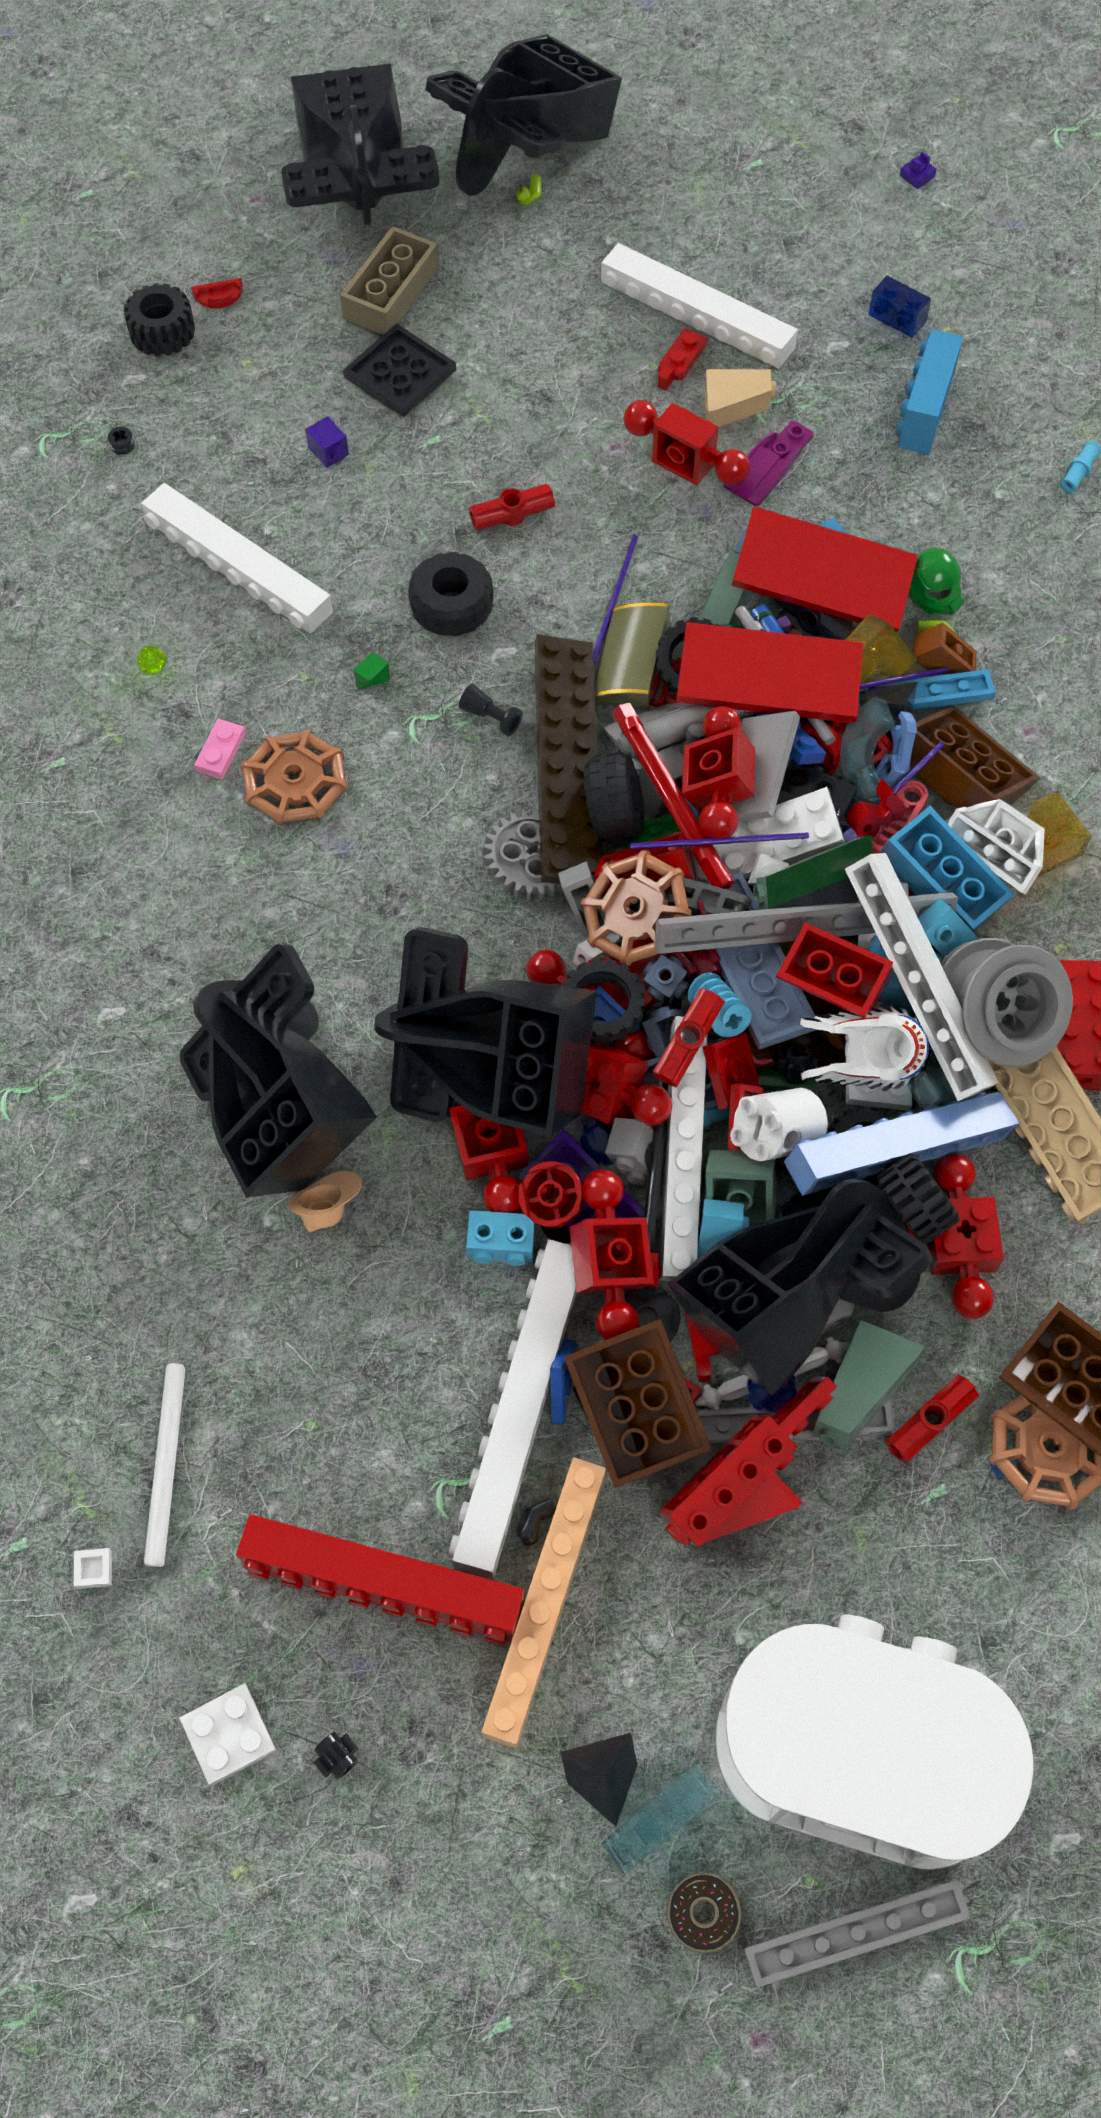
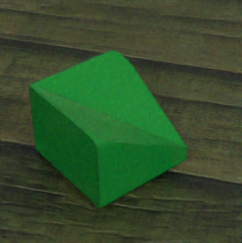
M374 652L370 653L354 668L356 687L362 689L389 681L391 679L389 663Z

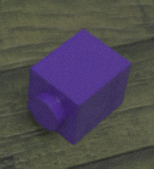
M328 416L305 429L308 448L327 468L349 455L346 435Z

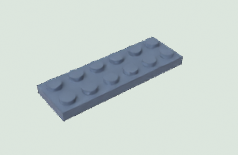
M739 872L731 875L734 883L729 890L744 894L752 900L749 911L759 910V906L754 901L753 893L743 873ZM687 894L686 897L692 899L693 895ZM724 905L725 909L733 910L731 906ZM778 942L716 948L721 958L718 965L727 986L737 994L738 998L749 1007L752 1013L748 1029L759 1050L818 1030L800 1025L801 1018L815 1017L802 989L776 978L785 960Z

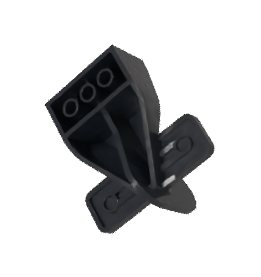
M548 34L515 41L503 48L480 82L459 71H448L428 76L425 89L430 93V96L447 103L450 109L460 111L466 115L456 164L458 188L468 196H475L481 193L492 180L511 145L519 147L529 157L538 158L540 155L555 153L563 149L565 141L584 142L608 138L622 77Z
M391 63L360 68L352 67L337 71L328 70L322 73L290 77L304 162L290 163L281 170L286 202L289 206L303 207L345 201L354 209L361 210L364 226L371 225L370 208H375L383 196L433 189L439 185V169L433 148L425 145L403 148L401 116Z
M417 927L409 931L404 938L398 1003L378 1013L374 1022V1030L379 1036L394 1041L390 1091L392 1107L399 1113L433 1122H440L450 1115L449 1108L453 1107V1099H455L466 1110L483 1119L550 1137L580 1116L583 1108L597 991L517 980L493 981L465 989L468 960V944L466 940L459 935L424 927Z
M289 944L273 946L243 980L216 981L206 985L196 995L193 1003L195 1016L202 1026L180 1051V1063L200 1100L210 1101L211 1119L217 1142L246 1198L296 1192L305 1189L377 1118L359 1090L319 1048L309 1041L319 1026L317 1012L310 1002L314 995V984L296 950Z
M849 1179L835 1187L802 1196L801 1192L797 1193L776 1211L775 1219L744 1228L721 1240L670 1281L668 1285L706 1342L772 1396L796 1373L810 1355L839 1299L878 1312L896 1310L912 1297L918 1286L921 1273L930 1266L933 1259L928 1247L910 1235L900 1215L880 1188L865 1180Z

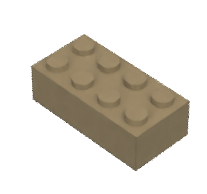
M392 226L340 294L343 319L381 335H384L396 323L398 324L439 269L438 243Z

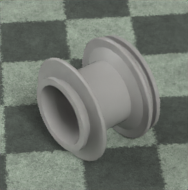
M982 938L966 942L954 948L941 961L940 964L963 1009L964 1023L969 1039L977 1051L986 1059L1008 1067L1025 1066L1045 1057L1063 1038L1072 1014V987L1066 970L1060 961L1048 951L1028 944L1014 945L1006 940L997 938ZM1006 1015V1021L1002 1024V1019Z

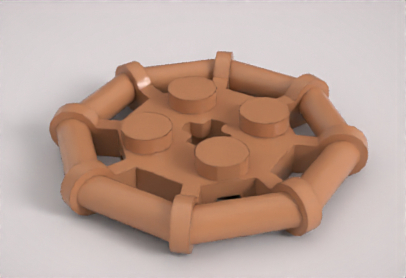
M305 729L301 733L274 737L268 735L252 756L241 764L240 770L243 772L246 792L244 801L248 806H254L276 820V823L284 825L285 822L316 817L319 820L324 817V813L340 794L348 789L349 784L345 780L342 761L344 753L339 747H333L313 735L311 730ZM292 745H299L294 747V750L286 751V748H280ZM310 746L322 754L318 756L307 748ZM270 752L274 753L265 764L261 763ZM331 764L333 777L324 775V765ZM297 771L300 772L299 778L289 779L288 773L295 774ZM255 775H264L265 784L257 788ZM323 786L329 787L330 789L317 802L314 798ZM267 795L280 801L279 808L263 798ZM305 802H308V804L310 805V807L288 810L289 804L293 806H301L305 804Z
M642 850L638 855L611 864L606 862L602 865L603 870L586 898L581 900L589 934L587 940L592 948L597 947L619 960L621 965L624 964L626 966H630L632 962L658 954L654 948L656 919H664L666 915H673L672 918L691 916L692 912L688 908L683 883V871L655 858L649 851ZM636 869L635 874H632L631 878H618L617 874ZM647 869H651L663 877L659 881L654 882L646 877ZM611 881L613 884L609 888L605 897L603 898V900H599L604 890L608 886L609 882ZM670 885L675 906H668V900L664 894V890ZM640 900V910L630 915L632 911L628 908L630 903L636 904ZM597 909H602L606 916V919H604L605 924L601 927L599 925ZM612 932L623 937L622 946L616 945L606 939V937ZM650 936L654 941L653 943L632 949L633 941L645 940Z
M1019 1395L1002 1409L993 1411L991 1415V1421L993 1422L992 1456L989 1459L991 1464L996 1465L1017 1489L1023 1501L1028 1502L1032 1500L1065 1506L1068 1510L1077 1508L1080 1501L1101 1485V1456L1093 1451V1463L1088 1461L1087 1446L1024 1397ZM1026 1407H1029L1032 1412V1416L1024 1422L1014 1418ZM1007 1428L1016 1433L1015 1449L1007 1450ZM1048 1439H1051L1053 1445L1058 1447L1059 1451L1050 1453L1045 1449L1044 1444ZM1018 1459L1020 1461L1021 1468L1026 1473L1032 1475L1029 1482L1010 1460ZM1081 1470L1088 1477L1074 1488L1070 1477ZM1040 1480L1057 1482L1062 1491L1040 1488L1037 1485Z

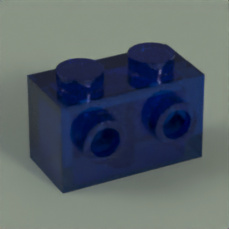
M886 275L872 291L868 315L913 338L927 322L932 298Z

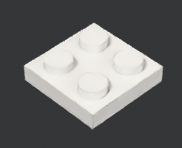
M246 1683L180 1717L209 1786H213L277 1751Z

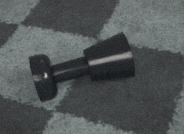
M470 684L464 690L459 701L460 710L481 717L489 715L500 721V731L507 736H511L517 730L522 720V710L516 707H511L506 711L493 705V699L475 684Z

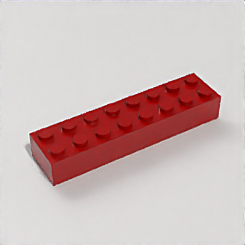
M249 1514L236 1553L243 1568L248 1570V1575L253 1578L268 1581L269 1576L281 1579L282 1585L296 1590H301L303 1585L316 1589V1595L328 1599H335L337 1594L349 1598L348 1603L354 1606L368 1609L369 1605L373 1604L382 1607L384 1614L397 1618H402L404 1613L417 1617L416 1622L429 1627H436L437 1623L451 1626L450 1631L466 1637H470L472 1632L485 1635L484 1641L498 1646H505L506 1642H512L525 1603L523 1588Z

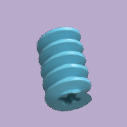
M703 973L694 979L688 990L690 1004L700 988L714 992L725 1001L711 1026L714 1032L727 1038L742 1033L751 1022L752 1013L749 1007L738 998L737 994L716 973Z

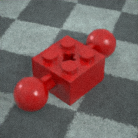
M645 400L634 401L626 408L623 422L626 429L632 435L642 437L650 433L653 434L652 462L696 486L713 466L715 467L717 478L726 485H738L747 478L750 471L748 457L737 449H728L724 452L716 450L719 427L712 422L674 403H671L659 418L655 407Z
M725 706L713 708L706 714L703 720L705 739L684 746L682 794L700 814L699 827L702 833L708 838L715 839L731 837L735 833L739 824V817L731 804L754 797L756 749L741 731L742 725L739 715L733 709Z
M540 950L529 958L526 973L530 982L561 986L563 981L567 980L565 962L558 953L552 950ZM598 982L591 983L582 988L595 990L600 986L627 1011L629 1005L628 997L616 985ZM638 1030L632 1035L629 1033L626 1035V1039L619 1043L617 1040L612 1041L615 1044V1048L641 1060L647 1061L654 1056V1053L647 1044L648 1036L642 1030Z
M598 1042L596 1045L590 1044L583 1113L606 1124H614L615 1118L633 1119L634 1116L636 1120L643 1122L647 1126H656L665 1122L670 1116L672 1099L667 1090L659 1085L648 1084L642 1086L648 1062L610 1045H603V1043Z
M461 1105L449 1108L451 1125L465 1180L489 1175L490 1181L486 1185L483 1194L487 1209L490 1212L517 1213L521 1209L519 1204L520 1182L514 1177L509 1176L508 1171L528 1166V1150L522 1129L483 1119L469 1112Z
M950 1153L937 1161L934 1167V1180L944 1192L948 1193V1199L957 1210L960 1221L927 1244L933 1259L930 1264L931 1275L959 1274L960 1280L954 1285L951 1292L952 1306L959 1315L968 1319H978L988 1314L994 1304L993 1290L984 1279L979 1277V1273L997 1272L1004 1260L995 1197L968 1198L967 1190L971 1188L976 1177L974 1164L963 1154Z
M599 1169L591 1172L582 1184L583 1199L590 1208L595 1210L596 1219H585L569 1228L576 1293L604 1292L605 1305L597 1314L596 1326L601 1337L607 1340L639 1327L638 1314L630 1304L625 1302L624 1291H637L654 1284L647 1219L616 1218L615 1207L619 1205L624 1195L623 1183L616 1173L606 1169Z

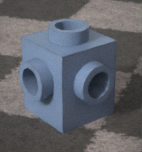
M661 954L657 961L652 959L643 971V975L646 976L643 981L645 987L648 988L646 992L659 1002H662L664 999L672 1004L676 997L680 999L690 985L687 982L689 976L685 966L678 958L672 955L668 959ZM664 971L671 974V978L667 981L660 979Z

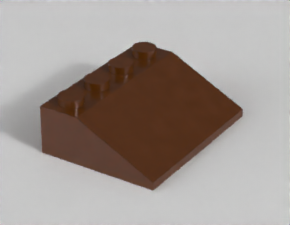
M955 706L948 707L916 722L917 733L910 759L911 770L941 741L945 746L916 775L921 778L925 785L932 787L938 792L946 803L953 805L955 808L970 807L998 799L1011 805L1040 779L1036 773Z
M1057 1302L1002 1372L999 1379L1101 1456V1333L1060 1302Z
M661 1319L564 1356L614 1488L712 1450Z

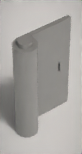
M684 703L666 704L640 713L638 717L656 750L687 739L685 734L688 726L703 722L706 714L716 707ZM733 709L739 717H749L757 714V712ZM617 722L603 727L604 733L619 747L622 753L629 755L631 759L638 757Z

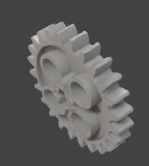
M522 810L519 818L511 812L509 822L501 817L498 826H491L490 834L486 835L482 854L484 855L483 865L488 866L487 875H495L494 885L503 882L504 893L513 889L514 898H517L521 892L525 893L526 901H529L531 894H535L537 899L541 901L542 895L545 892L550 898H553L555 889L561 893L564 892L561 884L541 882V875L531 873L533 871L541 874L540 833L537 810L533 811L532 816H527L525 810ZM528 835L532 838H525L523 836ZM506 856H513L515 859H509Z

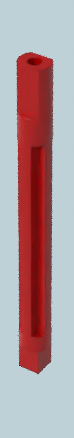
M631 703L618 704L612 715L630 742L686 840L708 839L702 833L697 818L646 733ZM713 845L690 846L709 883L712 886L729 890L734 880Z

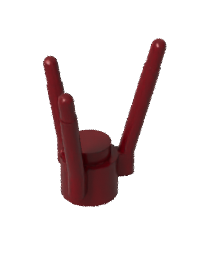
M699 899L697 901L699 915H707L703 901ZM716 948L709 949V952L707 950H695L696 953L690 958L692 962L682 952H673L685 966L690 976L696 975L698 977L707 972L716 973L717 975L721 973L718 965L721 958Z

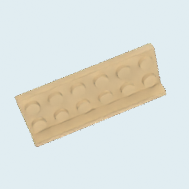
M1057 1047L1042 1059L1025 1066L1008 1067L988 1060L999 1082L995 1086L1001 1092L1019 1122L1014 1129L1022 1139L1027 1137L1032 1148L1028 1149L1038 1166L1043 1164L1049 1174L1045 1176V1179L1054 1193L1060 1191L1066 1201L1061 1204L1065 1213L1071 1221L1077 1219L1083 1225L1089 1222V1217L1101 1211L1100 1115Z

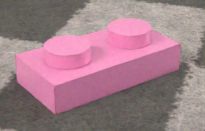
M217 719L194 764L196 772L223 780L246 734L245 727Z

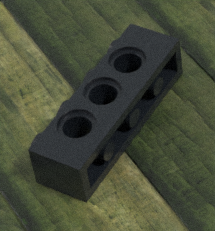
M791 759L784 774L781 789L800 797L827 787L832 791L830 795L834 808L842 810L840 814L845 820L857 797V787L854 786V782L843 776L835 778L828 775L827 770L819 765H798ZM793 776H801L805 779L799 786H793L789 783Z

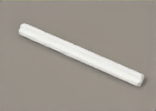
M178 1363L168 1364L165 1372L144 1563L149 1567H162L165 1561L186 1370L184 1365Z

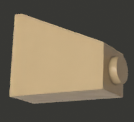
M706 369L704 388L706 420L721 427L768 410L771 398L776 397V381H771V369Z

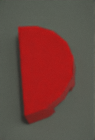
M242 278L192 286L191 292L195 301L202 306L224 308L232 305L240 298L243 293Z

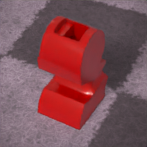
M883 779L880 780L876 788V793L881 798V803L874 805L860 801L850 809L847 815V822L853 828L858 838L864 836H872L873 838L878 833L880 826L889 827L893 821L901 820L903 814L908 810Z

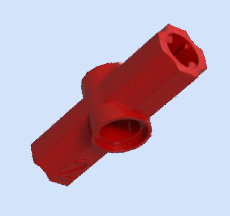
M543 484L523 491L508 488L503 490L497 499L470 506L469 514L472 525L477 531L501 523L516 526L524 520V516L554 508L555 500L549 484Z
M699 989L652 1072L660 1081L667 1085L678 1087L725 1003L719 995L710 990ZM683 1031L693 1032L697 1038V1043L690 1045L684 1043L680 1033Z
M958 1374L931 1400L925 1402L919 1411L885 1441L890 1452L898 1460L907 1464L935 1437L941 1435L943 1430L979 1397L975 1386L967 1378ZM934 1413L940 1419V1424L931 1425L926 1421L924 1414Z

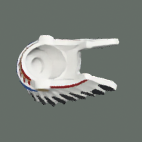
M882 1004L878 1008H873L865 1018L852 1012L841 1011L839 1014H816L814 1018H801L800 1025L804 1027L829 1031L830 1033L846 1034V1063H834L826 1067L804 1071L801 1073L802 1080L815 1079L817 1083L829 1084L840 1082L843 1086L850 1084L854 1086L865 1085L870 1089L879 1087L882 1091H887L890 1088L900 1089L903 1085L911 1084L914 1077H919L929 1054L928 1038L918 1018L913 1017L910 1011L902 1010L898 1006L888 1007Z

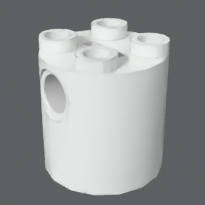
M804 1088L743 1097L740 1099L735 1112L734 1128L730 1133L731 1140L735 1146H740L741 1150L749 1158L756 1161L787 1157L793 1151L792 1147L797 1142L809 1138L811 1141L817 1140L827 1133L828 1121L826 1110L820 1098L812 1091Z

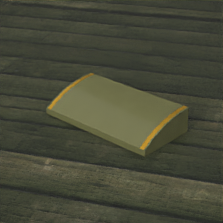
M634 602L614 607L595 683V702L615 705L631 703L632 707L649 709L651 693L658 670L656 650H658L660 638L666 635L665 631L667 630L670 618L668 602Z

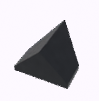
M918 682L872 687L866 690L859 701L860 705L892 742L890 728L892 725L901 726V720L898 717L901 711L912 713Z
M631 1733L560 1752L567 1784L615 1827L617 1826L638 1765Z

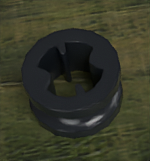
M116 427L109 432L108 441L112 452L125 455L133 450L134 440L128 428Z

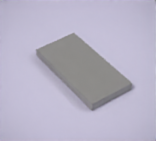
M796 711L743 718L741 731L756 749L754 797L731 804L737 811L739 821L773 818L800 716Z

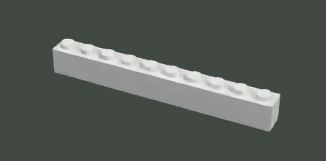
M548 1239L546 1249H539L535 1268L539 1269L536 1280L530 1279L527 1288L526 1298L530 1299L527 1310H521L518 1318L517 1329L521 1330L518 1341L512 1340L507 1356V1360L512 1361L508 1373L502 1372L498 1385V1391L502 1392L499 1405L494 1403L492 1405L488 1423L493 1424L490 1436H483L478 1453V1456L483 1457L480 1469L474 1468L468 1487L473 1490L470 1502H463L458 1522L463 1523L460 1536H453L448 1555L453 1557L454 1568L494 1579L551 1384L550 1367L562 1345L577 1294L572 1246Z

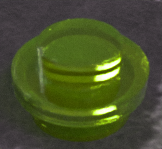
M146 646L139 652L137 663L143 672L153 674L165 667L166 656L158 647Z

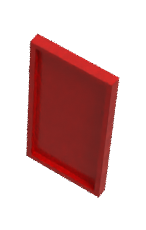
M753 506L731 586L897 634L900 629L918 555Z
M686 622L676 703L710 707L725 706L735 710L769 714L796 711L800 717L856 723L863 642Z

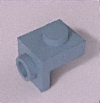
M669 1006L662 1007L651 1013L652 1018L642 1023L648 1036V1047L655 1054L656 1058L662 1056L668 1046L671 1034L669 1022L673 1021L676 1016H683L681 1009L670 1010Z

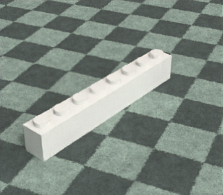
M620 243L601 262L602 283L778 369L795 349L797 328Z
M163 483L141 503L145 515L144 520L148 526L163 532L171 542L179 543L193 557L198 556L212 570H218L224 574L232 584L240 585L246 589L254 599H260L268 604L270 609L276 614L281 613L287 617L295 627L303 628L311 634L333 613L330 594L166 483Z
M870 854L845 868L888 959L893 962L896 976L923 1031L927 1035L928 1041L957 1100L969 1098L998 1084L999 1082L988 1060L977 1051L969 1039L965 1028L963 1009L887 854Z
M676 1016L673 1020L670 1040L683 1017ZM683 1031L680 1033L684 1043L689 1045L697 1043V1038L693 1032ZM707 1035L678 1087L668 1085V1093L672 1099V1110L666 1120L668 1127L664 1155L659 1256L661 1274L658 1280L672 1281L697 1260L706 1059L702 1047L707 1045Z

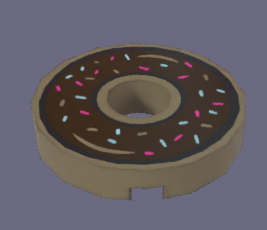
M705 1872L689 1875L677 1883L669 1896L666 1910L669 1929L677 1941L688 1950L703 1954L719 1951L729 1944L739 1930L742 1915L739 1898L732 1886L718 1875ZM700 1901L710 1903L714 1909V1918L709 1924H700L694 1918V1906Z

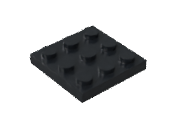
M396 323L343 369L345 379L404 417L456 371V362Z

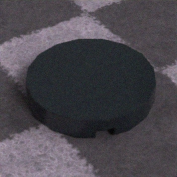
M647 1286L637 1291H628L625 1294V1302L630 1304L638 1314L639 1327L661 1319L671 1343L678 1334L681 1320L679 1305L675 1299L673 1300L668 1295V1292L662 1288Z

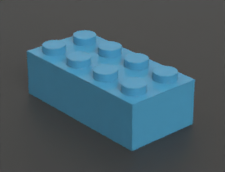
M931 329L928 340L923 339L919 351V356L922 359L916 360L912 376H916V379H910L906 396H910V398L903 400L900 416L904 417V419H899L895 434L900 436L899 448L930 455L954 377L963 336Z
M931 806L893 835L879 852L887 854L896 875L903 883H908V888L916 896L953 892L958 897L956 914L973 933L1002 909L1014 895V892Z

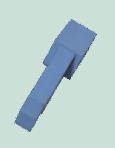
M901 711L898 715L901 720V726H891L890 729L894 743L892 755L885 754L873 774L877 784L883 779L891 789L911 771L910 759L917 733V725L910 712Z

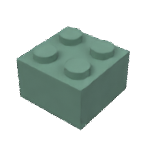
M710 1150L706 1167V1199L744 1204L743 1217H749L748 1227L773 1220L776 1207V1159L756 1161L749 1158L743 1151Z

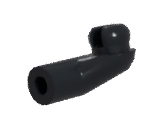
M550 1497L526 1508L521 1513L516 1533L517 1537L521 1538L522 1544L526 1546L535 1544L539 1539L537 1529L540 1521L554 1515L556 1508Z

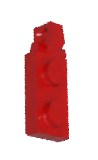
M684 328L658 366L657 387L667 391L674 379L683 381L705 349L708 337Z

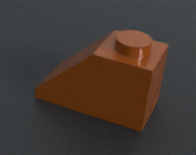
M940 623L915 634L913 659L927 670L947 667L948 672L943 674L976 671L977 651L945 623Z

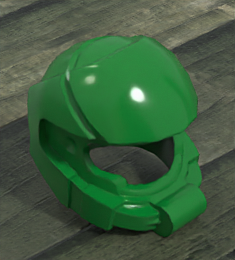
M929 548L919 552L908 596L918 608L929 614H954L964 603L961 598L959 582L961 568L957 560L942 548ZM927 590H951V593L944 599L931 597L927 594Z

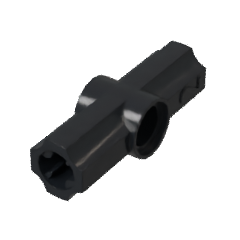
M773 599L775 603L797 618L800 628L806 632L817 631L825 638L851 641L855 636L856 627L843 618Z

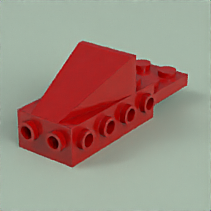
M828 1376L811 1377L772 1417L769 1415H754L657 1512L669 1524L665 1530L677 1543H682L684 1546L690 1544L699 1548L703 1543L794 1510L803 1503L774 1471L776 1469L779 1471L783 1470L794 1459L792 1452L798 1446L791 1440L789 1435L791 1433L793 1436L799 1434L809 1423L806 1418L815 1409L821 1411L833 1399L830 1393L837 1386Z

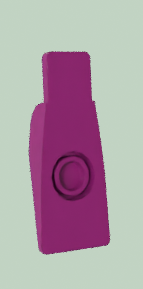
M791 421L778 436L776 432L768 434L747 455L750 462V471L747 478L738 485L724 484V488L752 505L759 506L791 468L800 455V451L812 440L813 431L796 421Z

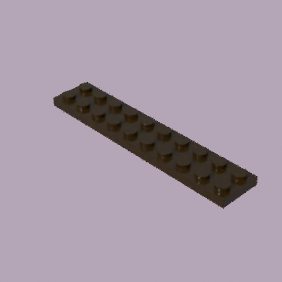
M537 634L534 643L541 882L561 884L559 872L587 862L594 878L599 859L602 858L601 840L598 839L594 832L584 790L585 764L593 756L597 755L593 642Z

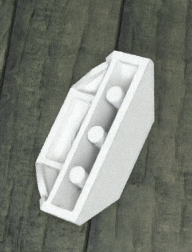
M1000 799L970 807L957 808L947 824L996 875L1020 892L1026 894L1043 868L1045 829Z

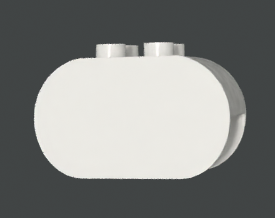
M848 1614L841 1615L838 1627L824 1624H804L784 1629L761 1642L744 1660L723 1699L716 1727V1752L721 1774L733 1797L749 1813L779 1826L899 1864L924 1870L949 1867L964 1859L985 1853L1001 1842L1013 1829L1025 1808L1032 1785L1033 1754L1029 1734L1019 1711L998 1685L974 1669L955 1664L956 1647L943 1641L920 1636L913 1637L911 1649L881 1642L884 1626L870 1619Z

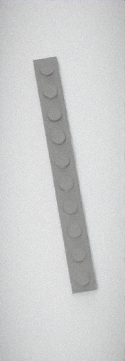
M953 892L907 896L917 917L939 897L956 913L958 897ZM851 901L656 919L654 948L658 954L795 941L805 922L837 937L875 933V930L861 902Z

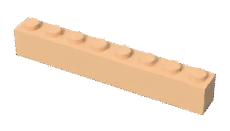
M575 1457L572 1459L481 1732L482 1737L514 1749L518 1747L606 1477L605 1467Z

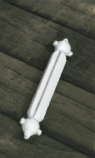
M833 1337L827 1338L828 1343L825 1348L814 1347L802 1366L791 1378L819 1368L829 1359L836 1361L837 1364L842 1363V1357L845 1351L848 1350L850 1342H839L834 1340ZM744 1374L723 1382L718 1389L711 1388L710 1384L703 1386L704 1392L695 1401L696 1406H706L718 1410L720 1409L718 1405L721 1403V1400L733 1401L762 1390V1388Z

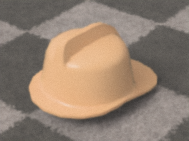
M352 1171L331 1173L308 1188L294 1194L289 1200V1208L292 1212L301 1216L304 1226L309 1232L334 1226L343 1217L344 1204L354 1198L362 1188V1179L357 1173Z

